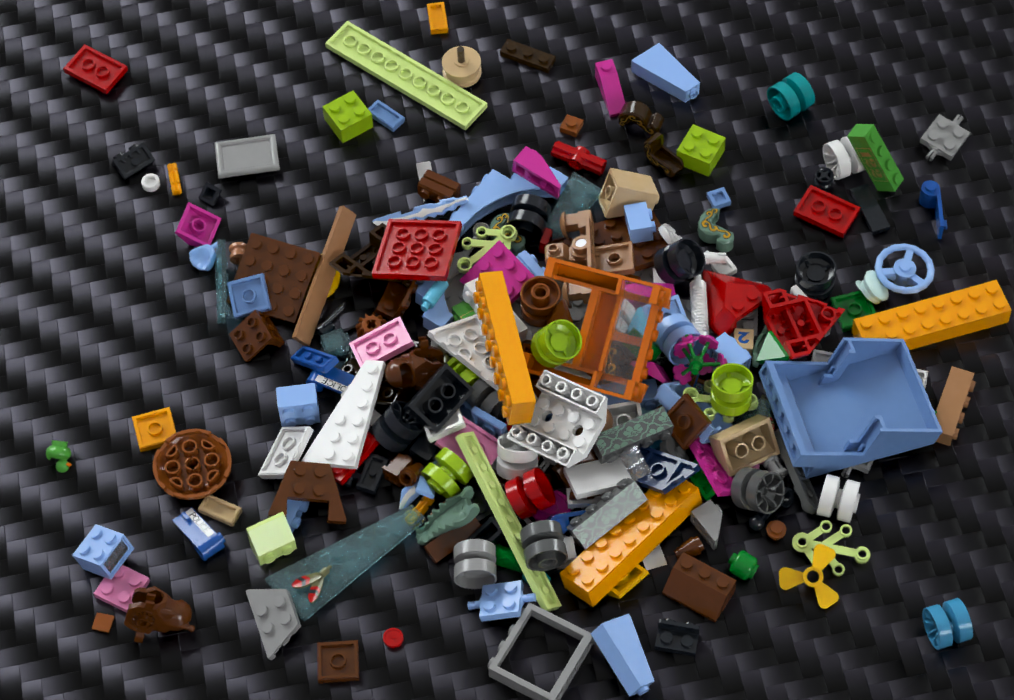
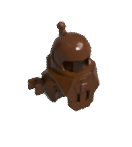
M426 336L418 337L420 348H416L408 354H402L401 357L395 358L387 364L384 371L387 382L395 388L409 386L414 387L415 390H420L437 369L444 365L442 350L429 346Z
M155 586L150 588L139 587L134 590L132 596L133 603L128 606L124 625L136 631L135 642L142 643L144 634H150L152 631L166 633L170 630L179 631L187 629L190 632L195 630V627L189 624L192 618V609L184 600H174L166 592Z

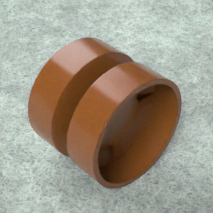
M536 276L528 279L522 285L520 300L523 319L535 327L546 326V316L561 301L560 287L553 279L546 276Z

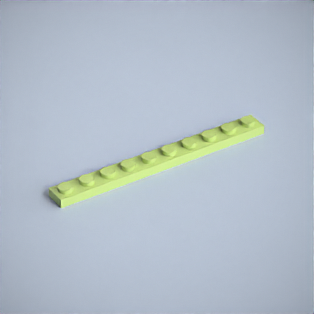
M474 431L460 433L455 439L532 592L536 594L539 606L548 612L557 610L562 605L545 571H533L526 566L524 549L520 539L522 526Z

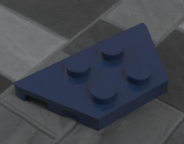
M641 447L636 449L637 457L634 458V469L631 478L637 485L665 495L696 474L700 467L696 463L651 447Z

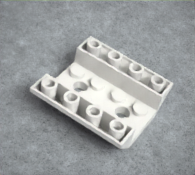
M544 370L535 385L542 393L536 401L531 423L513 425L506 438L569 468L587 458L604 428L607 417L608 398L548 370ZM552 413L551 420L546 422V416ZM583 427V432L576 436L577 429Z

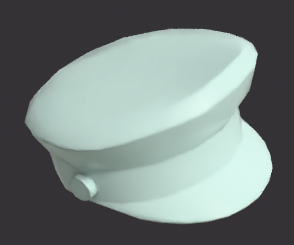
M867 271L864 280L856 281V286L872 303L879 304L888 299V288L883 286L877 278L875 271Z

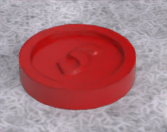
M389 628L384 632L383 641L387 647L397 648L403 643L404 637L401 630Z

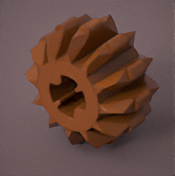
M374 312L371 316L365 314V318H359V323L356 324L357 337L359 338L386 324V319H383L381 314L376 317Z

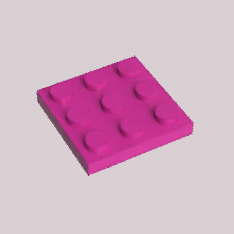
M499 240L460 279V282L465 285V283L478 278L479 273L503 271L512 305L520 297L522 285L528 279L535 276Z

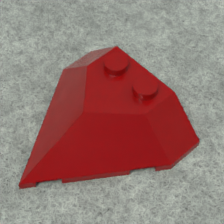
M704 270L702 278L706 282L709 329L717 337L724 332L731 335L739 320L760 305L762 306V293L772 289L765 284Z
M780 288L763 292V320L768 331L774 333L791 360L809 356L845 311L843 308L838 307L836 309L827 306L828 303L809 297L786 293V290Z

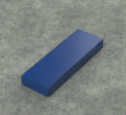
M302 346L291 356L293 363L327 374L339 362L336 356L307 346Z

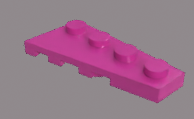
M698 437L689 446L717 497L731 496V484L734 476H728L714 456L709 443L702 444L699 441L701 438Z

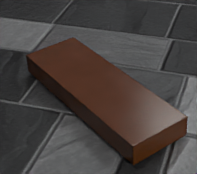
M475 517L465 526L439 535L423 548L433 562L437 563L451 553L457 543L469 538L481 527V524Z

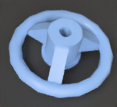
M905 243L893 244L883 249L877 256L874 266L877 278L884 287L905 295L915 294L926 289L933 281L935 273L933 261L928 254L915 245ZM896 251H906L904 258L897 260L893 268H882L883 260L889 254ZM913 253L921 257L926 263L927 275L925 279L915 274L916 265L911 261Z

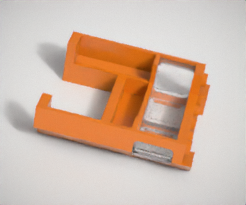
M548 257L544 276L592 289L580 331L582 336L581 350L573 358L572 364L563 363L561 365L583 371L592 378L589 380L554 368L545 367L536 361L533 354L524 352L528 372L541 376L544 370H548L590 390L642 403L649 385L643 384L642 381L647 378L648 368L646 366L648 361H651L654 352L651 349L652 344L658 338L659 331L656 330L657 325L662 322L664 312L661 310L662 308L670 310L672 289Z

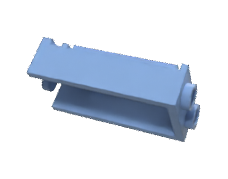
M679 381L663 383L658 387V393L654 399L659 400L658 402L669 411L682 397L683 390L691 386L688 383L681 385ZM696 402L703 412L706 408L712 407L710 403ZM717 413L714 420L711 421L712 423L699 436L701 438L699 441L702 444L710 443L709 436L733 425L724 422L722 419L723 415Z

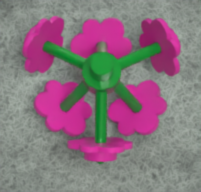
M686 334L681 338L682 341L674 345L673 354L680 359L687 357L690 362L689 367L679 364L672 369L675 374L674 379L679 381L681 385H686L692 380L691 373L693 375L698 373L705 375L707 372L711 373L713 371V366L718 368L723 364H727L723 354L718 353V360L715 362L714 358H710L709 354L705 353L707 349L718 348L719 342L711 335H699L697 337L693 336V334ZM699 340V343L703 344L704 347L701 353L695 356L693 342Z

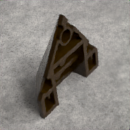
M381 223L369 232L370 243L351 257L341 253L330 262V266L343 275L375 279L372 277V270L387 225ZM379 279V280H386V281H394V282H401V283H409V284H411V281H410V280H401V279Z

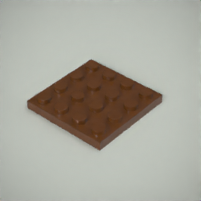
M653 211V219L651 221H654L656 226V232H653V240L633 244L635 272L653 267L656 252L668 245L658 231L661 224ZM625 216L594 223L595 247L630 241ZM612 259L611 262H615L619 259Z
M251 232L234 280L263 273L272 310L263 313L269 317L296 325L319 264L321 253ZM228 294L226 303L231 305L230 296Z

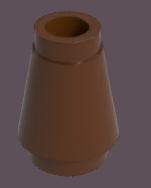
M415 463L403 468L399 473L400 483L407 487L415 485L424 466L421 463Z
M691 536L673 552L676 558L679 559L683 552L693 557L701 554V551L705 550L698 536Z

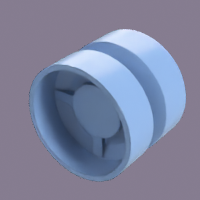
M679 313L669 315L661 323H658L656 330L659 333L655 343L672 364L676 366L679 364H689L690 362L687 357L680 359L673 354L674 345L682 341L681 338L686 334H693V336L697 337L701 334L685 315ZM699 340L693 342L695 356L700 354L704 347L703 344L699 343Z

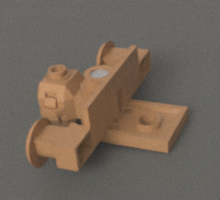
M591 210L578 211V213L567 215L565 211L562 212L560 216V229L563 236L569 239V232L580 231V236L572 240L571 247H568L563 242L546 245V264L548 257H553L619 275L635 274L632 241L595 247L594 221ZM612 259H619L615 262H611ZM564 282L562 296L566 300L568 308H572V301L583 300L584 304H588L592 289Z

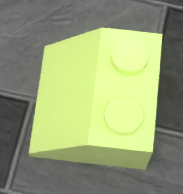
M283 511L246 528L250 546L260 566L272 563L276 558L282 555H289L297 549L295 538Z

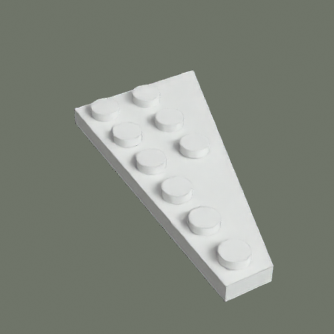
M477 314L428 331L427 336L498 391V384L495 385L493 379L494 368H491L489 363L490 352H487L485 347L486 336H483L481 331L482 320L478 319Z
M366 360L301 460L302 462L330 464L334 468H358L386 367L384 361Z

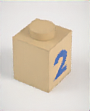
M735 328L733 338L752 357L754 329Z

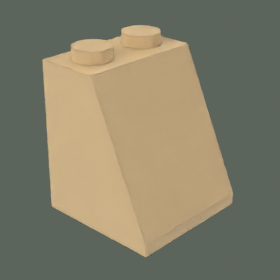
M610 168L598 200L605 218L625 216L624 205L646 201L647 208H651V211H653L655 204L659 201V193L651 176Z

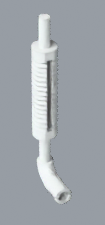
M704 252L706 264H726V253ZM700 274L689 283L691 323L701 335L705 336L709 335L706 282L701 280Z

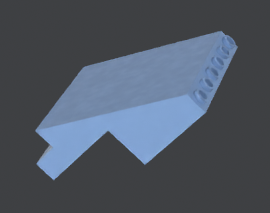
M843 337L827 362L765 361L758 372L793 467H802L806 479L934 444L943 432L904 339Z

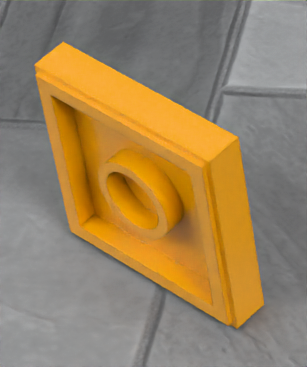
M170 407L132 417L140 452L161 447L168 437L176 433Z

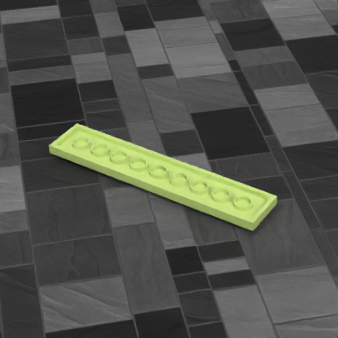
M346 21L325 43L327 49L465 131L487 108V102L349 21Z

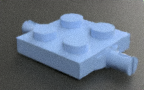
M522 580L488 584L482 586L481 598L478 601H468L467 605L469 610L480 609L479 617L481 622L521 617V609L524 603L536 602V594H523L524 585Z

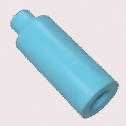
M435 281L421 300V310L426 312L435 306L449 286L447 281Z

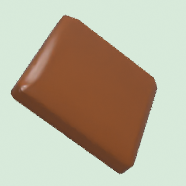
M97 612L92 630L109 633L114 616Z

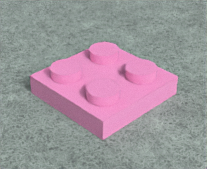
M116 561L114 562V564H113L112 567L110 568L109 572L112 570V568H113V567L115 566V564L117 563ZM122 565L111 580L104 577L93 594L94 597L127 613L129 604L133 603L132 596L134 590L139 587L146 588L150 583V579Z

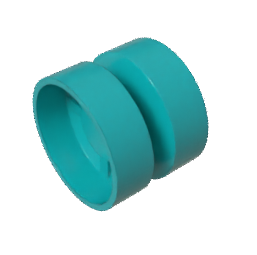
M797 72L791 73L782 81L767 89V98L770 106L781 119L786 121L815 103V94L810 83Z

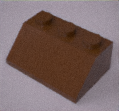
M683 552L674 565L662 594L716 622L734 594L737 580Z

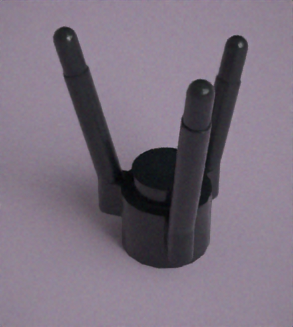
M345 302L316 327V331L324 340L327 337L332 340L336 336L356 329V325L334 333L336 328L332 321L345 309Z

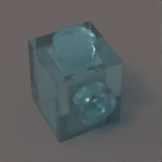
M342 328L320 336V342L325 353L340 357L349 351L351 340L348 333H344Z

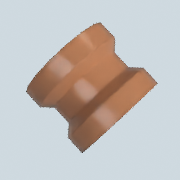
M234 242L229 246L231 263L240 264L247 244Z

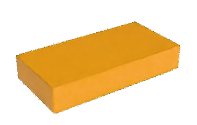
M444 2L427 4L431 35L448 33Z

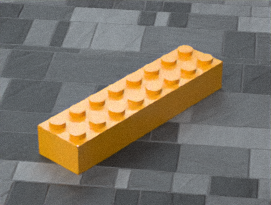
M503 271L479 273L478 281L475 282L476 292L473 293L474 303L478 304L477 315L478 319L482 320L481 331L482 335L486 336L485 347L486 351L490 352L489 363L490 367L494 368L493 379L495 385L498 384L499 388L497 391L498 400L502 401L503 404L502 416L506 418L508 425L531 423L536 399Z
M994 280L856 318L853 320L852 334L854 338L904 339L908 349L912 350L1008 323L1012 310L998 281Z
M685 480L665 495L649 489L644 493L648 499L646 502L579 554L560 572L564 588L594 607L626 574L630 573L637 564L691 514L692 510L702 504L700 491L697 486Z

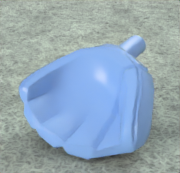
M218 240L212 245L206 244L192 249L189 252V259L192 265L198 270L209 271L216 259L214 249L221 242Z

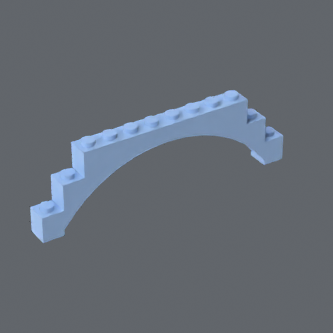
M549 167L561 185V196L567 188L568 176ZM492 169L489 174L484 175L480 185L473 188L471 195L468 197L469 202L460 205L457 211L454 210L449 221H461L460 239L476 221L499 208L512 204L514 198L520 194H533L541 198L555 197L516 173L509 179ZM416 281L418 287L415 291V302L422 305L421 300L435 281ZM444 293L432 309H428L423 313L424 328L432 330L453 323V314L448 310Z

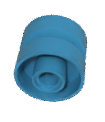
M959 598L943 602L942 607L936 604L923 609L924 627L935 649L939 650L952 646L953 640L956 643H961L973 638V627L969 613Z

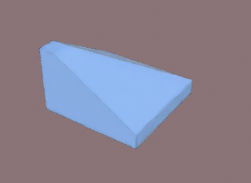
M420 475L415 486V492L434 499L435 491L427 483L424 476Z

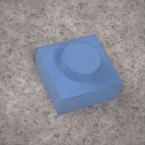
M724 187L707 192L706 197L712 208L721 209L731 205V199Z

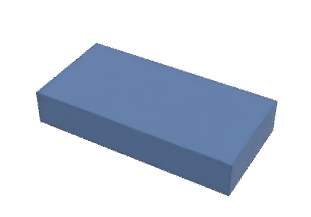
M377 100L368 108L372 118L392 132L405 122L404 116L380 100Z

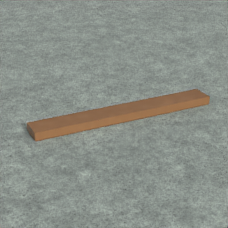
M344 205L339 206L292 335L294 340L304 346H310L337 271L330 266V262L344 252L357 216Z

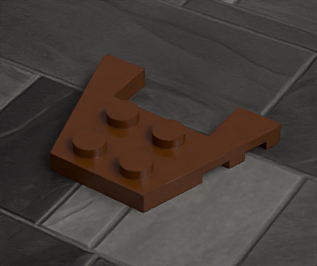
M290 461L267 518L282 511L286 517L287 500L328 503L327 523L345 524L346 516L331 465Z

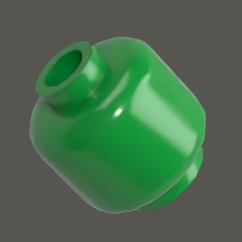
M741 550L738 554L733 553L728 561L731 565L729 568L730 572L742 580L752 579L759 568L757 558L744 550Z

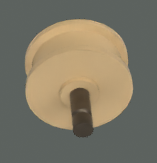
M457 46L449 49L442 58L443 77L461 88H467L476 84L482 73L479 53L467 46Z

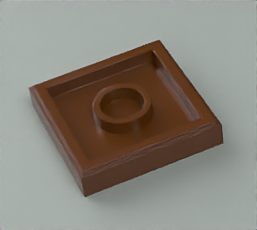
M684 394L667 412L674 425L672 437L683 450H687L712 423L689 394Z
M358 640L317 643L318 683L360 681Z

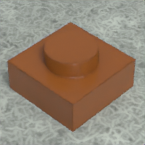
M567 114L560 126V132L577 137L584 124V120Z

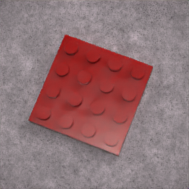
M388 219L372 270V277L375 279L447 281L462 229L461 221Z

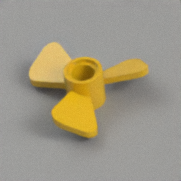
M817 544L814 547L812 566L808 567L804 572L787 567L781 568L779 571V585L781 589L788 590L805 583L809 587H814L817 601L821 608L826 609L836 603L839 599L838 593L822 582V570L835 558V550L823 544ZM808 572H817L819 576L818 581L815 583L809 582L807 579Z

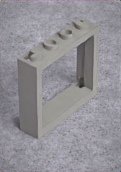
M529 602L526 608L523 607L521 609V617H518L516 624L510 626L507 639L505 641L502 640L499 644L496 657L490 659L487 665L489 677L534 700H560L593 646L594 639L590 632ZM531 616L580 640L579 645L550 693L500 668Z

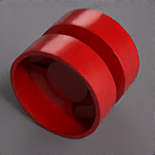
M538 467L525 472L523 478L517 476L505 483V492L509 503L515 513L523 520L537 514L538 509L543 511L556 503L551 483L544 472Z

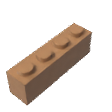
M951 367L936 410V417L943 431L936 442L950 446L952 439H957L960 430L957 428L958 423L962 424L965 413L962 412L963 407H968L971 398L968 397V393H973L976 381H973V372Z

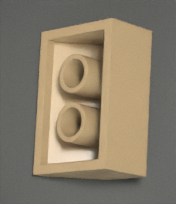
M757 414L709 436L714 456L730 477L736 475L742 468L753 467L766 461L771 456L780 454L770 417Z

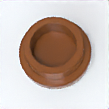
M771 521L766 527V533L771 539L779 540L785 536L786 526L781 521Z

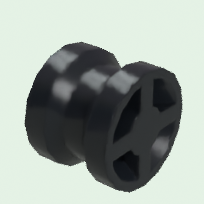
M827 167L817 169L814 180L815 187L821 190L830 189L833 183V171Z

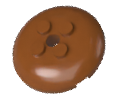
M187 429L171 435L165 440L161 448L157 449L153 459V473L158 485L167 494L183 500H197L215 493L226 482L232 467L231 453L225 441L221 437L219 438L211 434L210 431L203 429Z

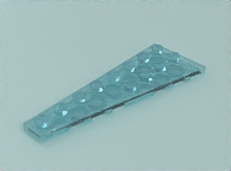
M410 505L268 576L265 581L272 589H287L290 591L297 615L305 622L411 534L415 527L422 525L426 519L413 505ZM332 565V568L329 570L330 573L324 578L320 596L314 603H310L308 599L311 585L301 589L292 587V583L296 579L319 572L322 568Z

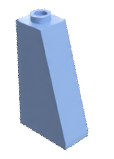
M660 43L631 60L632 73L686 103L698 96L700 82Z
M626 614L601 623L591 635L629 697L635 694L639 696L649 691V686L654 682V678L631 616Z

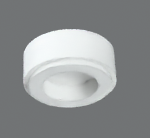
M150 173L143 176L141 183L145 191L154 192L160 187V180L156 174Z

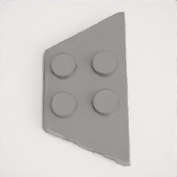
M248 589L246 594L267 657L273 660L282 645L285 646L289 642L290 637L301 627L290 591L287 589Z

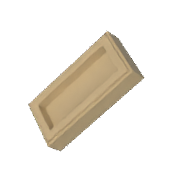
M209 495L201 502L198 512L233 527L242 513V508Z

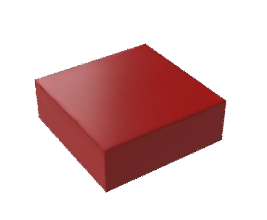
M545 229L540 241L539 253L545 254V246L552 241V229Z

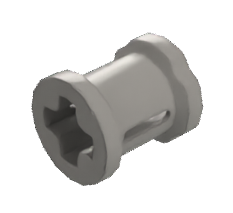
M777 455L769 457L763 463L765 469L778 473L782 479L788 474V470L780 464Z

